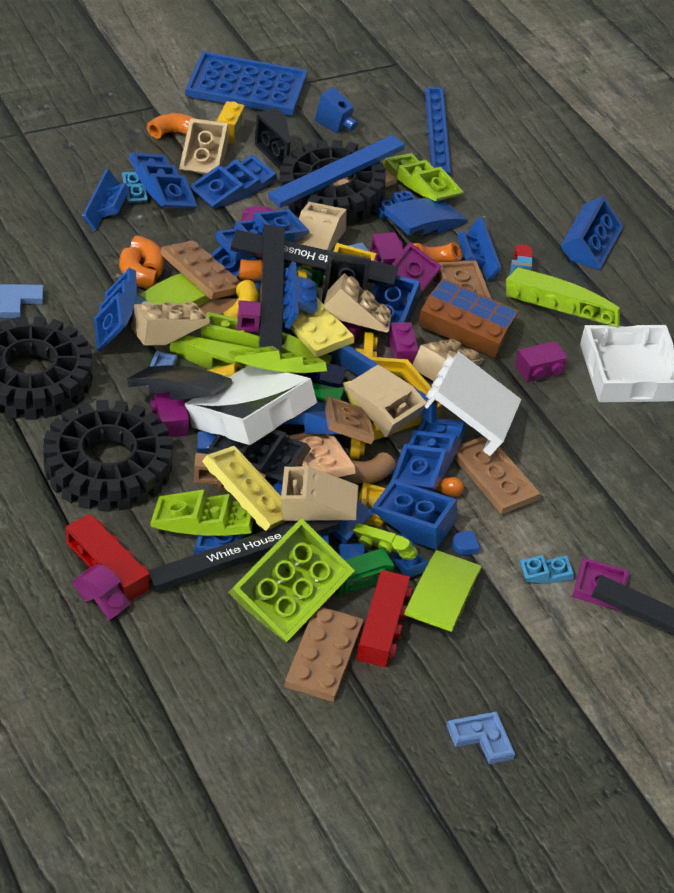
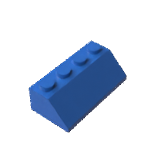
M604 196L584 204L561 244L563 252L571 261L596 270L601 269L624 227Z

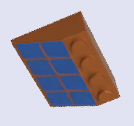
M443 278L429 295L421 309L418 325L449 339H455L467 347L496 358L519 311Z

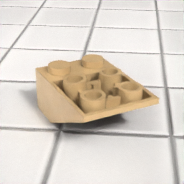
M308 202L298 219L309 229V234L294 241V243L331 251L346 231L347 209Z
M344 273L327 291L324 307L340 321L386 333L389 331L392 315L389 308L384 304L380 305L375 300L374 295L368 290L364 291L359 286L358 281L352 276L348 277Z
M142 302L141 304H134L131 329L144 345H167L209 324L210 319L193 302H183V304H175L173 302H163L162 304Z
M449 339L421 345L413 366L419 373L435 381L445 360L449 356L454 357L458 351L477 366L481 365L484 359L479 357V353L475 350L465 349L459 341Z
M379 364L344 385V388L385 437L390 436L418 418L425 408L426 401L412 385Z
M284 467L281 493L283 521H299L301 518L303 520H356L358 485L311 467Z

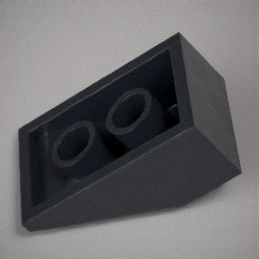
M275 107L257 112L254 145L280 170V167L283 166V160L286 156L290 155L291 141L287 118Z
M329 251L322 303H325L329 288L344 273L348 277L352 276L355 278L364 291L367 290L371 258Z

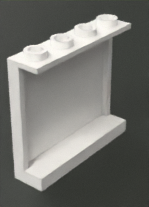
M458 351L454 357L449 356L443 363L442 369L431 385L432 388L426 395L429 399L425 407L428 408L435 399L488 439L483 451L491 456L503 443L521 399Z

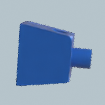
M332 87L321 94L315 122L335 133H339L346 128L353 131L358 125V122L351 118L354 110L353 105L337 89Z

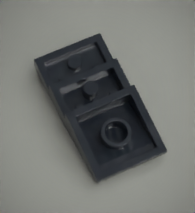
M174 365L149 366L127 378L129 387L148 385L150 394L170 392L172 400L213 396L233 383L231 378L211 371Z
M273 430L251 445L217 434L207 449L209 452L214 453L235 446L256 470L265 474V479L282 485L284 467H299L311 450L307 443L291 439L285 432Z

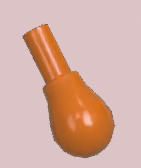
M456 477L444 478L436 487V491L442 492L449 497H458L464 490L463 482Z

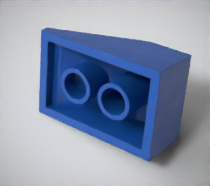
M399 275L396 276L393 288L375 284L372 291L375 300L380 305H386L391 311L390 323L408 322L416 309L422 293L420 281ZM364 327V328L369 329V330H373V331H376V332H380V333L389 335V331L386 333V332H382V331H378V330H375V329H371V328Z
M392 479L371 507V511L414 543L437 550L457 521V499Z

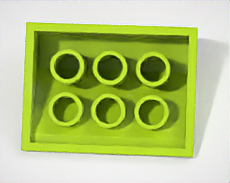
M301 518L228 593L247 612L283 641L287 642L355 570Z

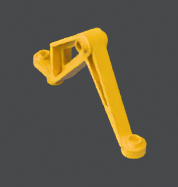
M365 332L363 348H355V350L399 378H404L410 385L427 395L431 386L409 360L377 357V352L373 351L377 350V337H373V333ZM437 401V418L440 417L442 404ZM419 416L396 432L421 424L422 417ZM373 423L374 440L385 437ZM351 438V460H359V456H364L366 442Z

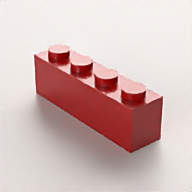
M88 514L66 526V543L89 567L103 565L113 571L121 580L118 586L128 601L149 590L150 574L148 569L144 565L141 566L129 550L124 549L117 537L111 535L101 521H97L91 514Z
M381 570L359 642L357 661L386 668L388 659H394L397 644L393 643L394 639L399 640L402 625L398 623L399 620L404 621L406 615L404 614L407 606L404 605V602L410 601L413 589L408 587L409 576Z

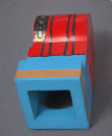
M517 245L515 247L509 275L517 267L531 271L532 248L530 246Z

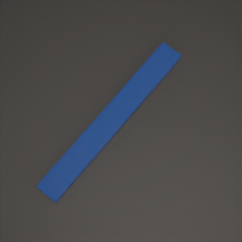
M426 87L425 101L430 164L433 168L442 167L450 176L443 88Z
M391 135L268 192V198L279 208H282L405 150V144L394 135Z
M349 345L328 353L334 361L358 376L378 365ZM416 389V391L427 402L429 398L426 397V394ZM435 400L428 408L425 407L420 415L430 423L437 420V401Z

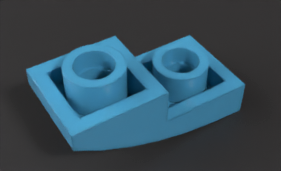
M122 172V183H126L130 188L126 195L127 203L147 202L146 189L136 172Z
M543 555L520 560L526 582L555 583L574 579L567 555L545 560Z

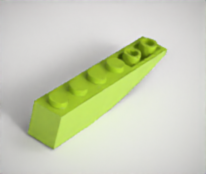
M519 267L506 278L507 297L615 327L620 325V307L576 284Z
M211 312L206 313L210 323L201 327V338L258 348L259 330L258 332L236 330L237 318ZM282 332V354L297 352L303 356V360L316 358L298 338ZM327 353L317 358L326 362L328 371L332 356Z
M185 335L170 343L171 352L209 370L236 363L237 361H234L229 356L230 351L253 349L251 347ZM240 363L243 366V368L249 366L247 364Z

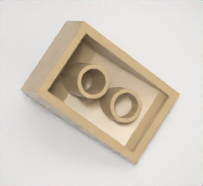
M190 118L179 171L207 174L218 165H222L230 137L228 123Z

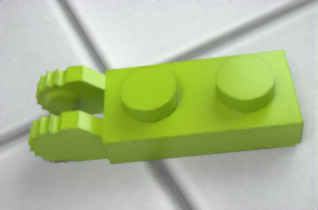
M360 523L356 524L353 532L359 538V542L366 547L376 546L379 549L383 548L386 553L393 551L399 553L400 557L405 560L414 559L418 554L417 549L411 545L410 540L402 536Z

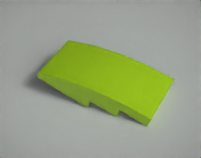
M412 153L386 158L383 162L385 168L408 188L431 200H444L463 195L464 193L442 167L433 168L427 160L419 161Z
M182 273L152 286L139 295V297L154 304H162L163 302H173L175 304L193 302L199 307L206 302L212 301Z
M274 346L229 352V356L234 361L261 369L293 373L327 371L326 362L320 358L303 360V356L297 352L280 354L279 350Z
M203 489L159 496L150 524L152 528L175 533L228 536L252 533L255 519L247 510L241 507L238 501L232 502L230 494L207 497Z
M436 550L411 597L404 615L452 632L464 611L466 601L472 592L482 566Z

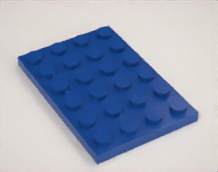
M203 51L185 89V96L206 99L212 102H236L245 105L246 108H255L263 111L277 107L284 115L293 116L307 78L308 70Z

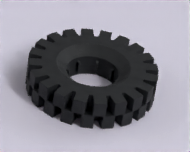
M322 140L317 141V148L311 143L302 145V151L296 148L290 152L291 157L286 156L283 160V166L280 167V187L359 151L358 144L349 142L346 147H342V140H333L332 146H328L327 141ZM379 161L348 176L351 180L345 184L338 186L328 185L288 204L289 209L294 215L299 212L301 214V211L308 202L347 209V224L357 222V216L363 220L370 216V211L375 213L385 198V166Z
M27 316L16 317V326H13L8 319L0 322V412L5 409L6 417L17 419L20 411H25V420H36L37 411L41 410L44 418L56 416L55 406L63 413L70 408L72 409V402L79 404L84 399V392L88 393L91 387L92 351L91 347L88 346L86 338L83 335L78 336V330L70 325L63 329V322L55 319L46 326V317L35 316L33 324L28 323ZM38 355L50 360L52 366L42 372L28 374L13 370L9 367V363L21 356Z
M97 400L96 410H93L89 402L78 405V414L70 408L62 413V420L56 418L50 424V431H46L43 444L47 481L50 480V486L56 493L62 491L63 499L73 503L78 498L79 507L90 510L94 501H98V511L110 512L111 502H116L119 511L130 509L131 499L137 506L148 502V494L153 497L158 495L162 491V485H166L170 478L173 443L165 423L159 424L160 418L153 412L145 416V408L136 404L128 412V402L116 400L114 409H109L108 400ZM101 441H115L127 446L132 453L121 461L103 463L88 457L85 450Z

